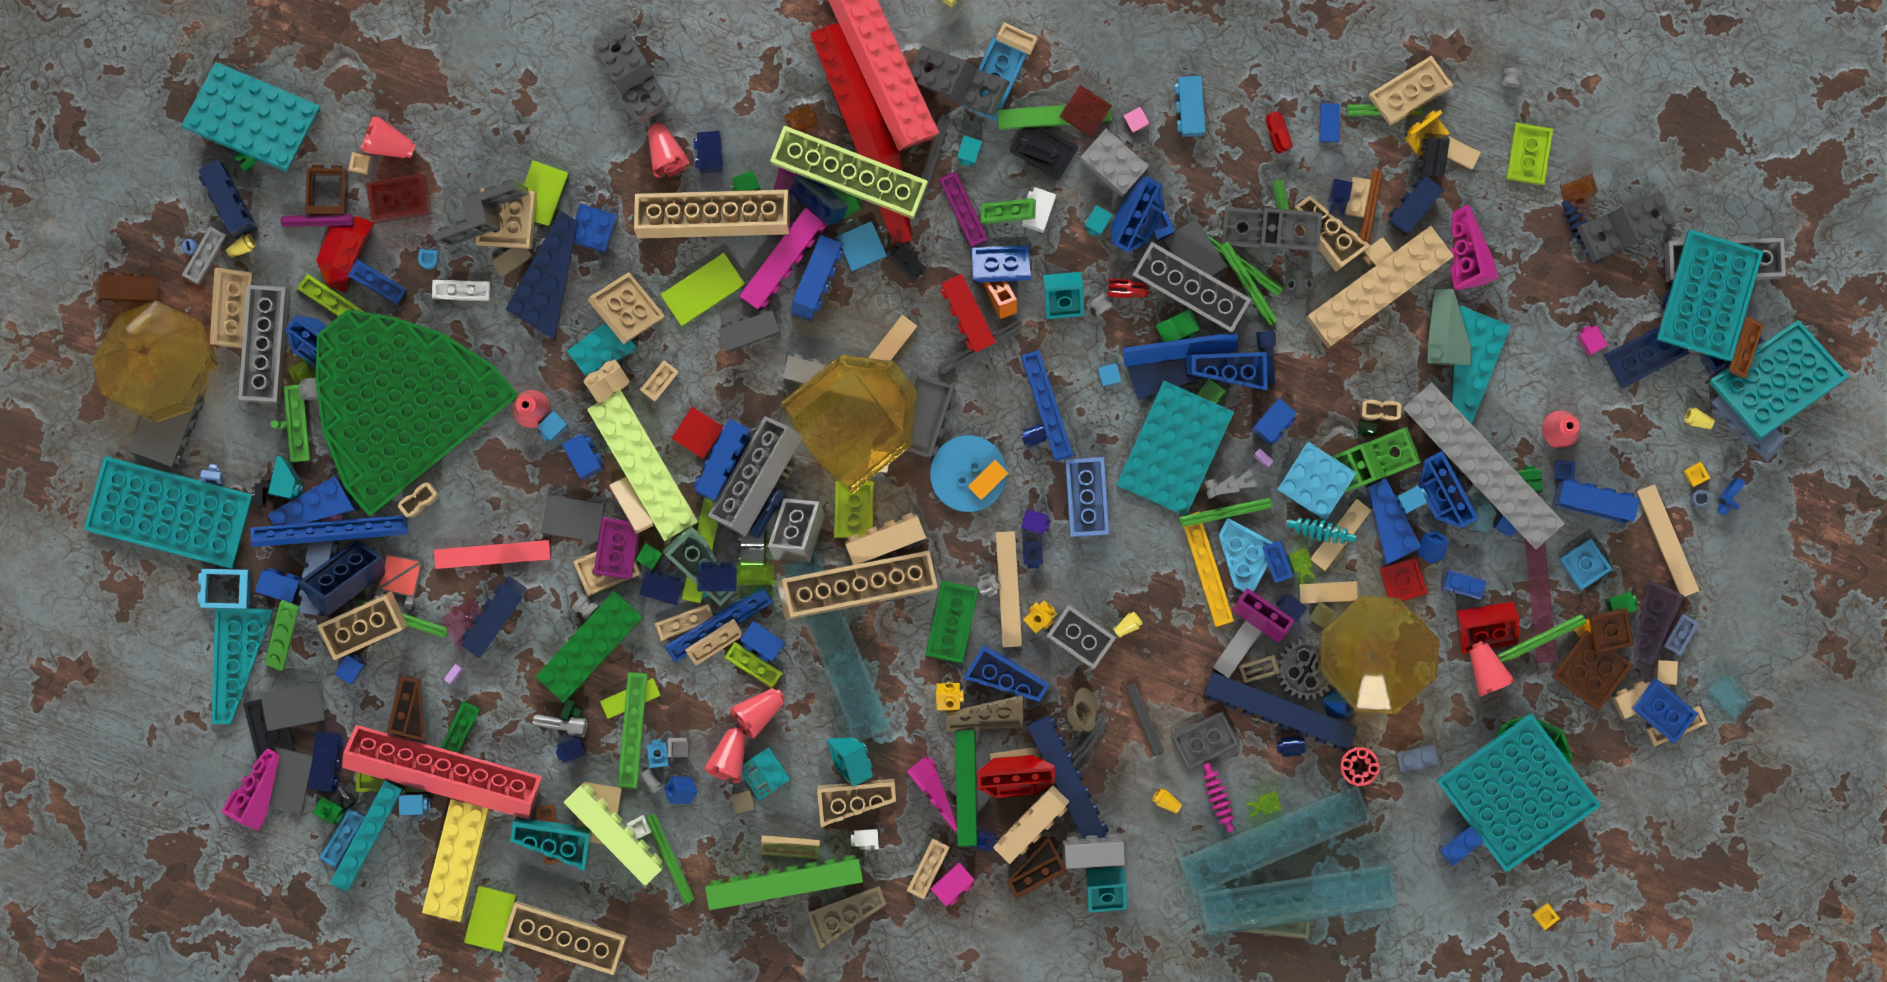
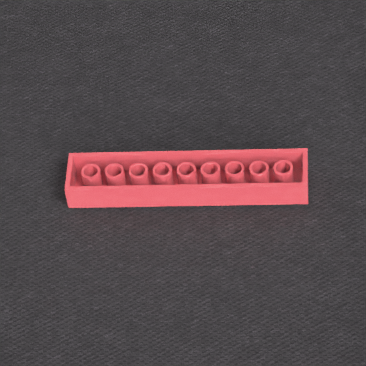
M828 0L898 151L930 141L939 131L878 1Z
M359 725L355 726L343 752L342 768L528 820L540 792L542 776Z

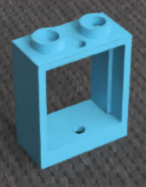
M202 569L198 576V583L201 585V592H198L197 596L198 604H200L201 608L250 609L252 571ZM209 574L240 575L239 604L208 603Z

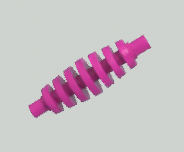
M1210 763L1204 764L1205 776H1203V780L1208 779L1209 781L1204 785L1205 788L1211 787V790L1206 791L1207 795H1214L1208 801L1209 803L1216 801L1217 804L1211 806L1213 810L1219 809V812L1215 813L1216 817H1222V819L1218 820L1219 823L1225 825L1227 833L1234 830L1232 825L1234 815L1229 816L1228 814L1232 812V807L1226 808V805L1231 804L1230 800H1223L1229 794L1228 792L1221 794L1220 791L1226 788L1224 785L1218 786V783L1222 782L1221 778H1215V776L1219 775L1218 772L1212 770Z

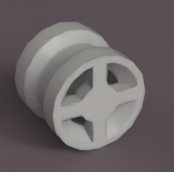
M1504 68L1503 73L1505 76L1501 84L1507 87H1520L1521 82L1519 79L1523 71L1515 68Z
M1105 293L1089 303L1090 307L1095 309L1097 317L1113 307L1106 300L1107 296Z

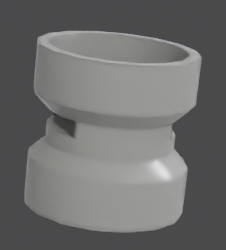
M583 594L571 609L582 613V618L587 621L599 606L594 602L590 603L588 597Z

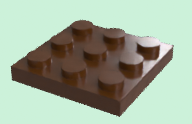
M1585 630L1551 677L1595 710L1600 711L1633 664L1614 650L1596 654L1594 652L1592 635Z

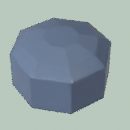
M1698 489L1691 494L1690 501L1694 507L1704 508L1710 504L1711 496L1707 490Z

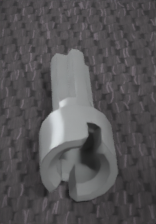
M535 715L533 717L534 726L564 730L571 736L585 737L588 728L586 718L571 716L567 720L543 715Z

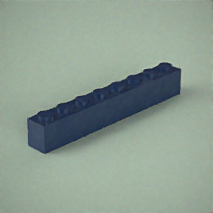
M1214 672L1211 673L1204 694L1207 695V699L1215 703L1218 700L1226 702L1225 706L1235 710L1236 707L1244 709L1243 713L1253 717L1254 714L1262 716V721L1270 724L1272 721L1280 723V728L1290 731V728L1298 730V735L1308 738V735L1316 737L1315 741L1325 745L1326 742L1334 744L1333 748L1343 752L1344 749L1350 750L1358 729L1347 723Z
M1046 714L1026 724L1043 760L1053 764L1055 767V784L1059 792L1069 800L1066 806L1082 839H1086V836L1089 835L1105 838L1106 832L1109 831L1104 821L1100 822L1097 816L1100 814L1097 805H1092L1089 800L1092 795L1087 786L1083 787L1081 783L1083 777L1079 769H1074L1072 763L1075 761L1071 753H1066L1063 747L1066 745L1064 738L1061 734L1057 735L1055 728L1058 726L1054 718H1049Z

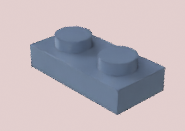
M1681 613L1662 647L1677 656H1681L1697 629L1699 622Z
M1434 745L1395 753L1400 772L1438 764Z

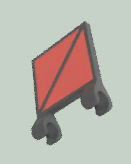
M386 553L384 558L386 574L380 577L374 598L385 594V592L392 591L393 594L406 596L404 609L406 611H413L424 561Z

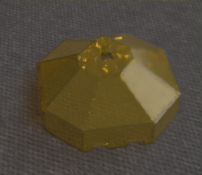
M158 301L120 312L92 358L101 394L108 401L143 416L153 423L191 411L195 405L193 403L198 393H202L208 382L209 374L218 365L213 345L210 344V333L202 322ZM143 347L150 349V351L147 352V356H145L144 354H140V352L143 351Z
M1360 596L1320 631L1318 671L1354 712L1397 714L1437 678L1439 638L1426 626V623L1418 614H1413L1400 598ZM1372 650H1376V653L1379 654L1375 661H1372V657L1368 656L1369 653H1372Z

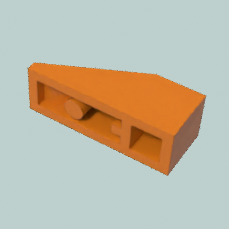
M1006 281L982 282L999 319L1017 313V299Z

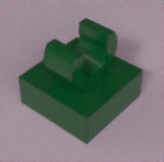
M567 699L560 717L567 720L571 715L580 718L583 710L574 707L576 701Z

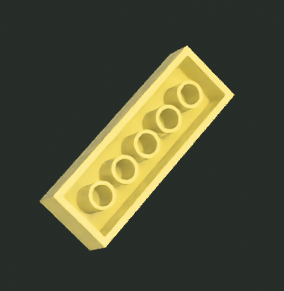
M456 799L450 800L422 913L457 922L463 921L491 809Z

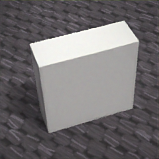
M644 815L626 824L636 832L634 837L637 840L652 833Z

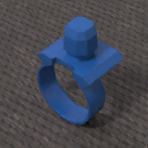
M1739 476L1719 496L1723 503L1719 504L1716 511L1722 516L1730 511L1729 508L1733 510L1740 508V505L1732 500L1745 484V481Z

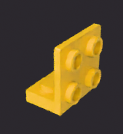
M1441 110L1437 113L1432 111L1425 116L1422 124L1417 122L1407 131L1408 135L1405 140L1418 157L1422 154L1420 140L1424 139L1425 133L1450 134L1438 119L1442 114Z

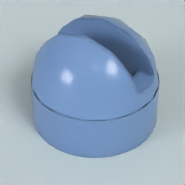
M186 239L182 243L183 251L190 255L194 254L198 248V243L193 239ZM188 242L190 243V248H191L190 251H188V246H187V243H188Z

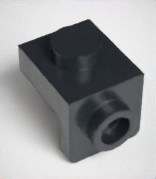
M260 480V483H255V492H252L251 496L254 507L266 508V489H269L271 480Z

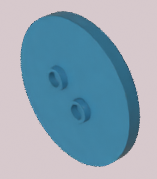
M965 435L949 440L937 451L931 464L930 478L934 492L944 504L957 511L976 512L987 508L1001 495L1005 487L1007 475L982 500L968 486L994 460L1007 471L1002 454L991 442L978 436Z

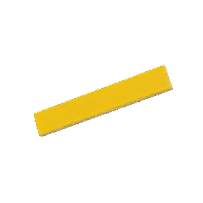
M1203 523L1184 527L1215 627L1234 622Z

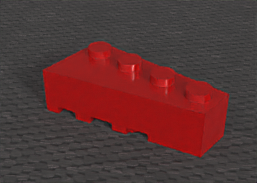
M960 274L941 283L940 293L943 299L947 298L950 304L948 309L952 317L956 316L958 320L956 325L960 333L965 334L967 338L965 343L969 351L973 350L976 353L996 343L963 275Z

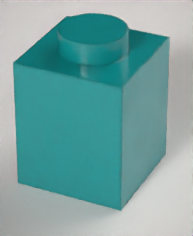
M964 135L957 155V160L960 161L959 164L966 167L975 166L982 141Z
M1096 205L1084 224L1086 232L1093 237L1096 235L1100 237L1111 220L1112 214Z

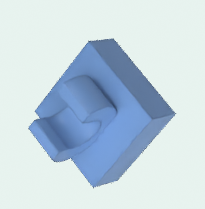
M209 464L208 471H201L200 478L203 482L223 486L224 479L221 472H219V468H217L218 464Z

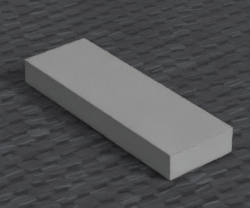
M210 226L182 276L200 285L228 235Z
M1245 620L1212 668L1229 678L1261 631Z

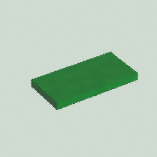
M947 581L941 582L925 656L963 664L979 592L978 588Z

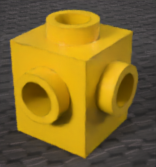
M1044 600L1040 604L1036 602L1028 609L1031 613L1023 619L1037 633L1043 627L1045 629L1049 628L1055 622L1053 618L1057 613L1054 607Z
M948 682L937 684V710H960L961 702H964V691H960V683Z

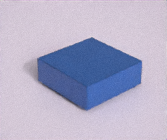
M1555 460L1554 480L1575 478V461Z

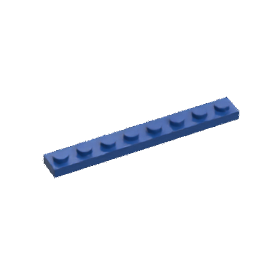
M402 515L250 528L252 547L406 535L408 534L407 517Z

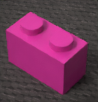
M958 862L930 889L945 906L948 904L952 906L960 899L958 895L963 890L967 893L974 886L972 882L975 879Z

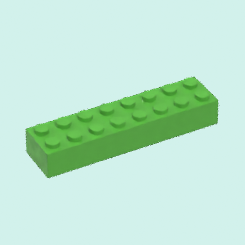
M855 855L844 856L842 861H836V858L825 860L824 864L820 865L817 862L806 863L804 868H798V865L787 867L786 871L779 872L778 868L768 870L765 875H760V872L750 873L747 875L748 878L741 879V875L729 877L727 882H722V879L712 880L705 889L709 910L862 883L864 878L860 857L856 858Z

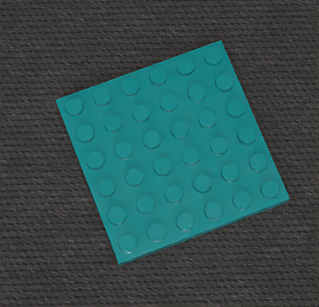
M1532 713L1525 716L1436 780L1469 825L1484 841L1485 846L1505 872L1514 868L1601 807L1600 802Z

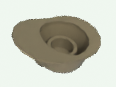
M1081 688L1076 692L1074 704L1067 711V719L1071 730L1083 729L1090 732L1095 728L1097 702L1094 694L1087 688Z

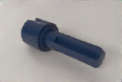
M1275 330L1256 332L1257 347L1262 352H1267V384H1274L1276 380L1273 348L1277 346Z
M778 488L772 489L764 503V508L750 530L752 537L758 539L773 513L780 510L783 499H787V495Z

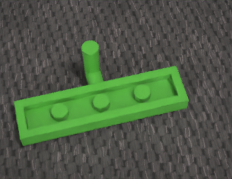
M299 385L284 386L287 421L278 422L273 420L270 423L271 427L288 430L291 463L311 461L306 400L301 399Z

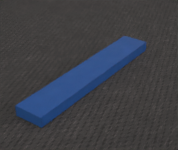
M1233 332L1122 348L1124 367L1183 359L1186 358V355L1238 351L1237 333Z
M1040 351L1022 355L1021 359L1054 460L1057 462L1073 457Z
M762 585L670 642L665 648L676 663L688 656L685 651L686 648L732 619L737 624L741 623L773 603Z

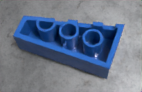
M731 419L728 420L720 433L718 442L712 448L710 459L706 460L702 468L704 470L702 476H698L693 487H695L696 494L714 503L716 502L751 437L749 428Z
M334 476L267 515L273 525L278 526L315 523L358 510L340 478Z
M1384 479L1366 488L1379 540L1378 543L1383 557V564L1387 565L1420 548L1421 545L1387 480Z
M986 644L982 646L963 678L1019 696L1022 695V697L1039 702L1050 685V682Z

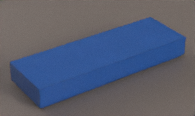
M358 259L347 274L350 278L395 305H398L407 290Z

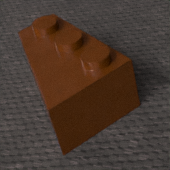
M103 272L96 279V302L110 300L113 302L156 303L158 301V278H154L153 274H142V277H134L133 273H122V276H114V272Z
M401 675L387 728L388 733L425 741L420 679Z
M1049 837L1007 880L1016 900L1068 873Z

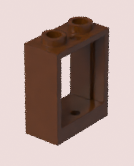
M312 165V168H307L305 214H347L348 171L341 165H332L331 168H324L323 165ZM315 176H341L340 206H314Z

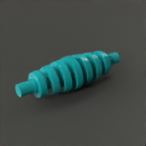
M1299 518L1297 521L1288 519L1287 527L1295 528L1298 534L1303 530V536L1306 537L1310 532L1311 539H1315L1317 535V541L1322 542L1324 536L1325 542H1330L1331 538L1332 543H1337L1340 539V544H1345L1347 541L1356 543L1357 535L1349 534L1346 528H1343L1341 532V526L1338 525L1334 529V524L1330 522L1327 526V522L1323 520L1320 525L1319 520L1315 519L1312 525L1311 519H1306L1305 523L1304 518Z

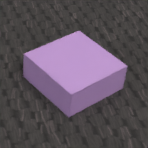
M1260 448L1253 454L1266 468L1273 463V460Z
M455 664L444 680L449 684H453L464 668L459 664Z

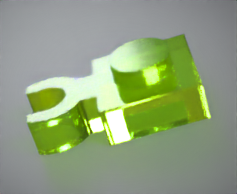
M1307 548L1288 554L1294 573L1300 571V583H1305L1303 579L1305 575H1309L1311 581H1313L1314 574L1308 570L1313 565Z
M1276 790L1257 796L1259 801L1257 803L1250 801L1245 804L1246 806L1253 805L1255 807L1254 812L1249 813V816L1257 815L1260 810H1262L1263 815L1282 809Z

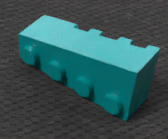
M516 817L512 823L510 842L533 851L536 850L545 856L556 858L565 864H571L585 871L588 865L592 831L588 827Z

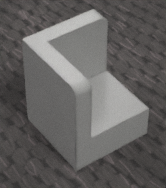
M668 738V757H689V738Z

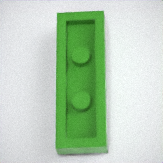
M1030 198L982 204L981 223L992 224L1035 219L1036 200Z

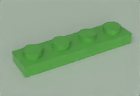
M284 600L279 603L265 665L283 671L285 668L300 610L299 606Z

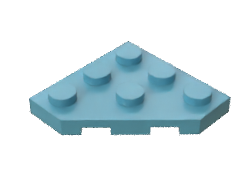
M1227 518L1218 536L1233 586L1242 592L1246 588L1254 592L1268 566L1262 547L1274 542Z

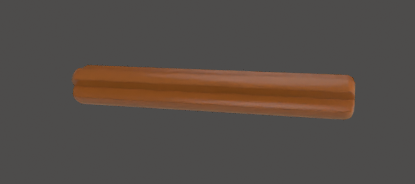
M1372 169L1370 179L1372 184L1365 218H1362L1359 238L1367 243L1370 241L1383 174L1382 170Z

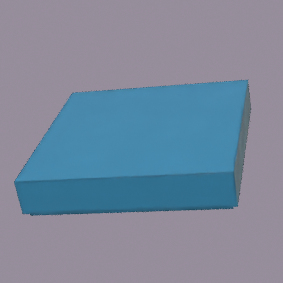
M872 221L837 236L838 241L842 243L841 248L852 272L887 257Z
M1592 538L1587 539L1558 559L1580 591L1613 570Z

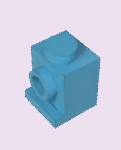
M662 739L652 740L651 745H647L649 768L670 766L668 744L663 743ZM655 750L661 751L660 757L654 755Z

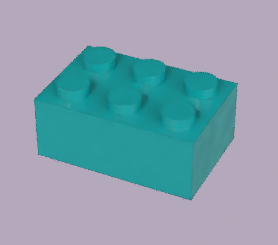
M605 322L567 350V352L587 377L590 373L600 370L606 362L616 360L619 364L638 349L631 340L623 344Z

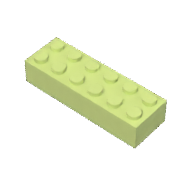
M582 783L564 803L646 886L662 870L663 860L656 853L652 855L648 851L650 847L642 839L639 841L634 837L636 832L630 826L625 827L621 823L623 819L616 812L612 814L607 809L609 807L608 803L603 798L598 799L594 795L596 791L589 784L585 786Z

